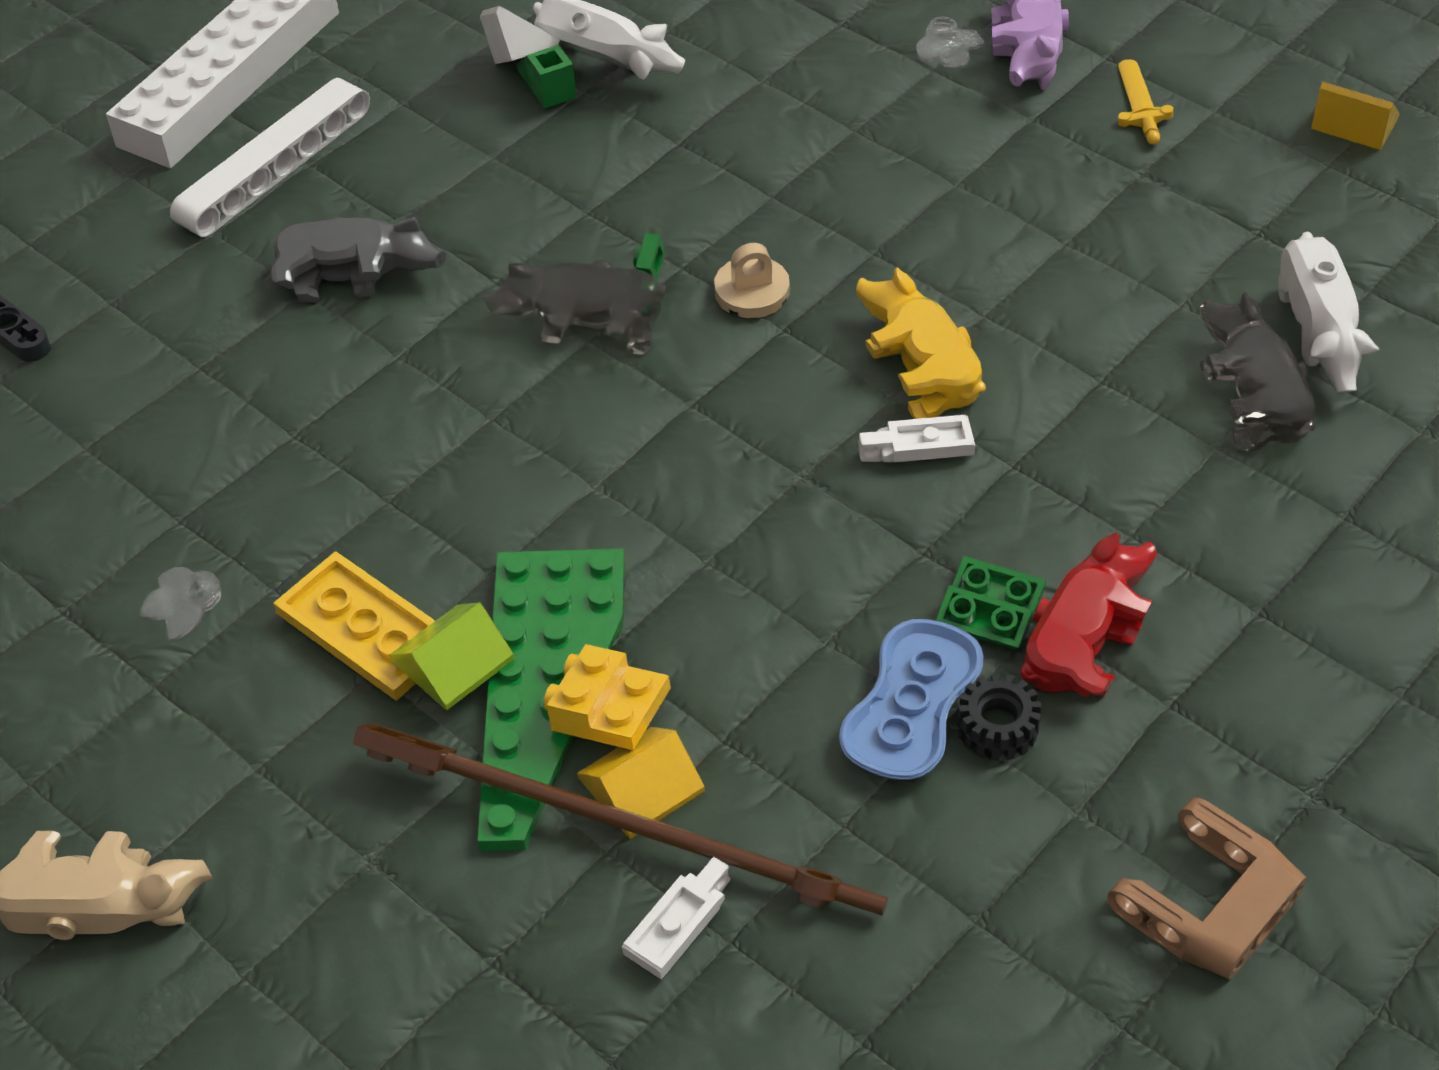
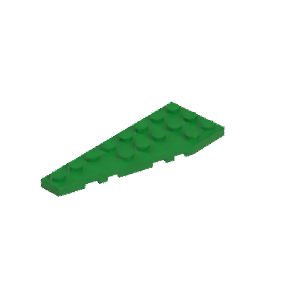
M624 548L497 552L493 623L512 650L514 660L490 677L488 681L483 753L484 764L550 786L554 779L557 780L563 766L562 759L568 746H572L575 736L551 730L548 711L544 708L545 693L551 684L559 685L563 680L564 665L570 654L579 655L585 644L611 649L615 638H619L624 626ZM481 782L478 826L479 851L526 850L546 804Z

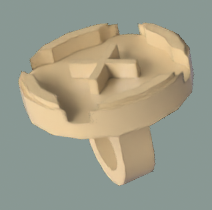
M748 243L742 245L735 250L731 261L718 270L714 279L715 299L723 310L729 312L730 309L738 312L739 317H765L776 313L782 308V303L786 299L788 300L790 295L789 274L782 265L770 259L767 249L762 244Z

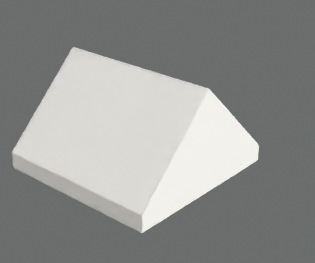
M500 6L483 10L480 15L495 64L525 57L526 55L556 46L560 42V39Z

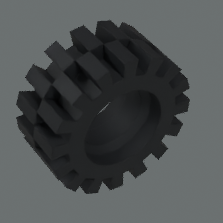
M999 673L991 674L990 682H987L983 675L976 679V686L970 682L965 688V694H961L957 726H959L958 734L960 739L965 738V746L969 750L977 745L976 755L982 758L986 751L992 752L991 760L999 761L1000 753H1005L1007 760L1015 759L1016 749L1021 755H1024L1028 752V746L1031 745L1033 747L1036 742L1041 718V701H1037L1038 694L1034 689L1027 692L1028 683L1024 680H1021L1018 685L1014 684L1015 676L1007 674L1006 681H1000ZM991 709H1003L1012 713L1016 717V721L1006 725H997L986 721L982 717V713Z

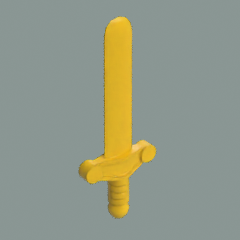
M1131 59L1123 60L1118 64V68L1132 111L1119 113L1118 125L1121 127L1129 125L1142 127L1147 142L1151 145H1156L1160 141L1157 123L1173 118V107L1171 105L1154 107L1138 63Z

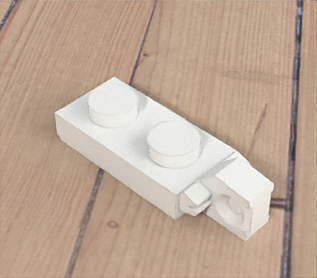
M955 415L888 421L887 427L878 429L877 432L859 433L858 451L860 460L863 462H880L883 460L884 462L891 463L892 461L904 462L971 456L975 453V442L968 416Z
M713 857L697 877L691 873L686 877L680 875L622 945L623 955L662 980L719 911L721 904L725 900V895L721 892L730 881L728 874L729 866Z

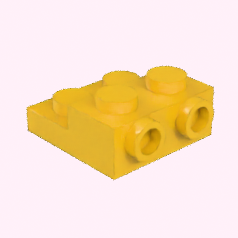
M585 644L579 655L570 654L564 665V678L559 685L551 684L545 693L544 708L548 711L551 730L634 751L671 689L669 675L630 667L627 663L626 653Z

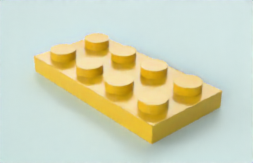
M335 551L273 603L277 615L395 701L416 684L390 660L389 654L435 620Z

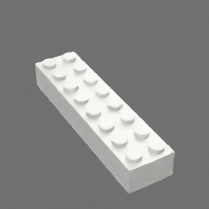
M234 0L106 113L115 146L171 169L339 14L337 0Z

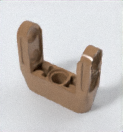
M1195 797L1191 798L1178 813V820L1181 826L1187 832L1192 842L1242 874L1202 922L1142 880L1127 878L1120 879L1107 894V901L1114 912L1122 919L1183 961L1230 980L1239 972L1296 902L1306 885L1307 877L1269 840L1212 803Z

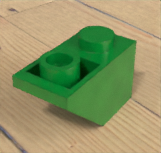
M559 45L526 55L516 64L518 72L544 108L559 105L562 102L576 98L573 64Z

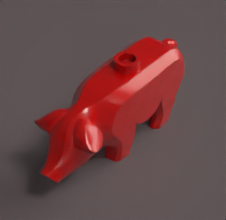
M1116 532L1101 539L1096 543L1091 554L1066 574L1053 598L1049 600L1043 597L1033 616L1032 621L1038 624L1028 641L1020 673L1025 681H1029L1035 688L1045 692L1076 691L1087 698L1089 694L1106 695L1115 675L1103 673L1104 669L1094 663V658L1101 651L1106 639L1127 645L1134 644L1153 601L1139 596L1131 588L1139 583L1157 557L1156 548L1152 542L1147 541L1141 546L1119 544L1120 536Z

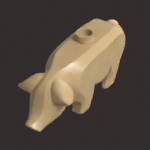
M36 831L21 848L19 855L0 871V920L9 931L25 934H48L60 940L72 939L75 934L116 933L140 922L151 921L159 926L185 924L182 911L183 905L198 886L212 880L213 877L203 860H163L147 866L151 858L149 851L144 849H128L131 843L128 835L115 831H107L103 834L95 846L91 857L73 855L55 859L57 853L55 846L61 838L60 833L55 831Z

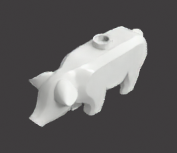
M543 0L542 3L536 2L533 6V10L537 15L534 25L560 39L558 44L560 46L572 48L586 55L607 60L622 68L632 70L642 80L648 76L649 72L679 74L683 69L685 59L675 53L664 40L667 29L666 24L648 25L640 31L638 26L631 20L582 0Z
M1303 232L1299 239L1291 240L1282 251L1281 268L1278 277V295L1284 303L1291 302L1294 315L1302 325V357L1308 366H1317V363H1320L1332 382L1336 393L1356 391V376L1363 355L1375 353L1380 348L1374 344L1364 331L1357 329L1359 322L1358 302L1337 249L1324 237L1313 238L1310 232Z

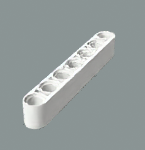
M341 78L331 80L178 195L170 208L172 221L201 237L211 235L359 121L369 109V93Z

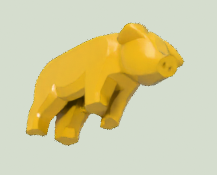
M898 267L893 272L892 280L872 282L860 278L856 287V295L873 316L887 324L884 328L871 333V339L865 340L866 347L873 359L901 354L903 363L908 372L898 374L903 389L908 396L922 395L921 398L908 402V410L913 419L938 417L945 410L960 408L973 403L979 396V393L985 391L986 386L982 381L980 360L971 348V339L967 330L963 326L957 328L946 311L937 302L923 296L916 289L914 281Z

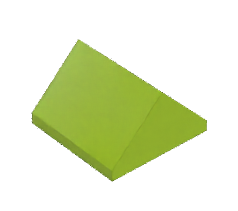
M480 602L456 605L389 654L390 660L446 711L514 660L512 650Z

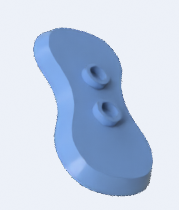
M929 619L907 620L893 627L887 633L880 647L879 675L873 689L847 714L841 724L839 739L844 754L861 768L885 778L912 780L931 771L939 763L946 747V719L954 701L965 691L966 686L970 682L973 684L982 671L983 652L974 637L953 625Z

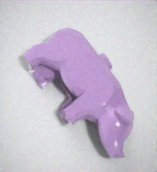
M1005 0L1008 4L992 8L993 56L1012 57L1009 78L1013 85L1020 86L1024 81L1038 79L1040 89L1046 90L1056 73V62L1063 50V30H1069L1068 9H1061V0Z

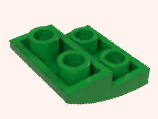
M963 556L953 585L948 586L936 621L960 628L976 639L1019 651L1046 588V580Z

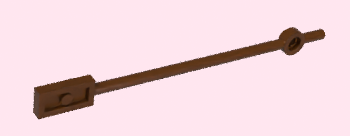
M377 723L357 727L353 744L368 749L366 755L373 759L393 762V759L396 758L408 762V769L410 771L426 776H434L435 772L446 770L710 859L715 857L725 864L791 885L795 891L799 892L798 899L812 906L825 907L827 901H839L881 916L885 912L888 897L843 883L840 878L830 873L809 867H795L457 755V750Z

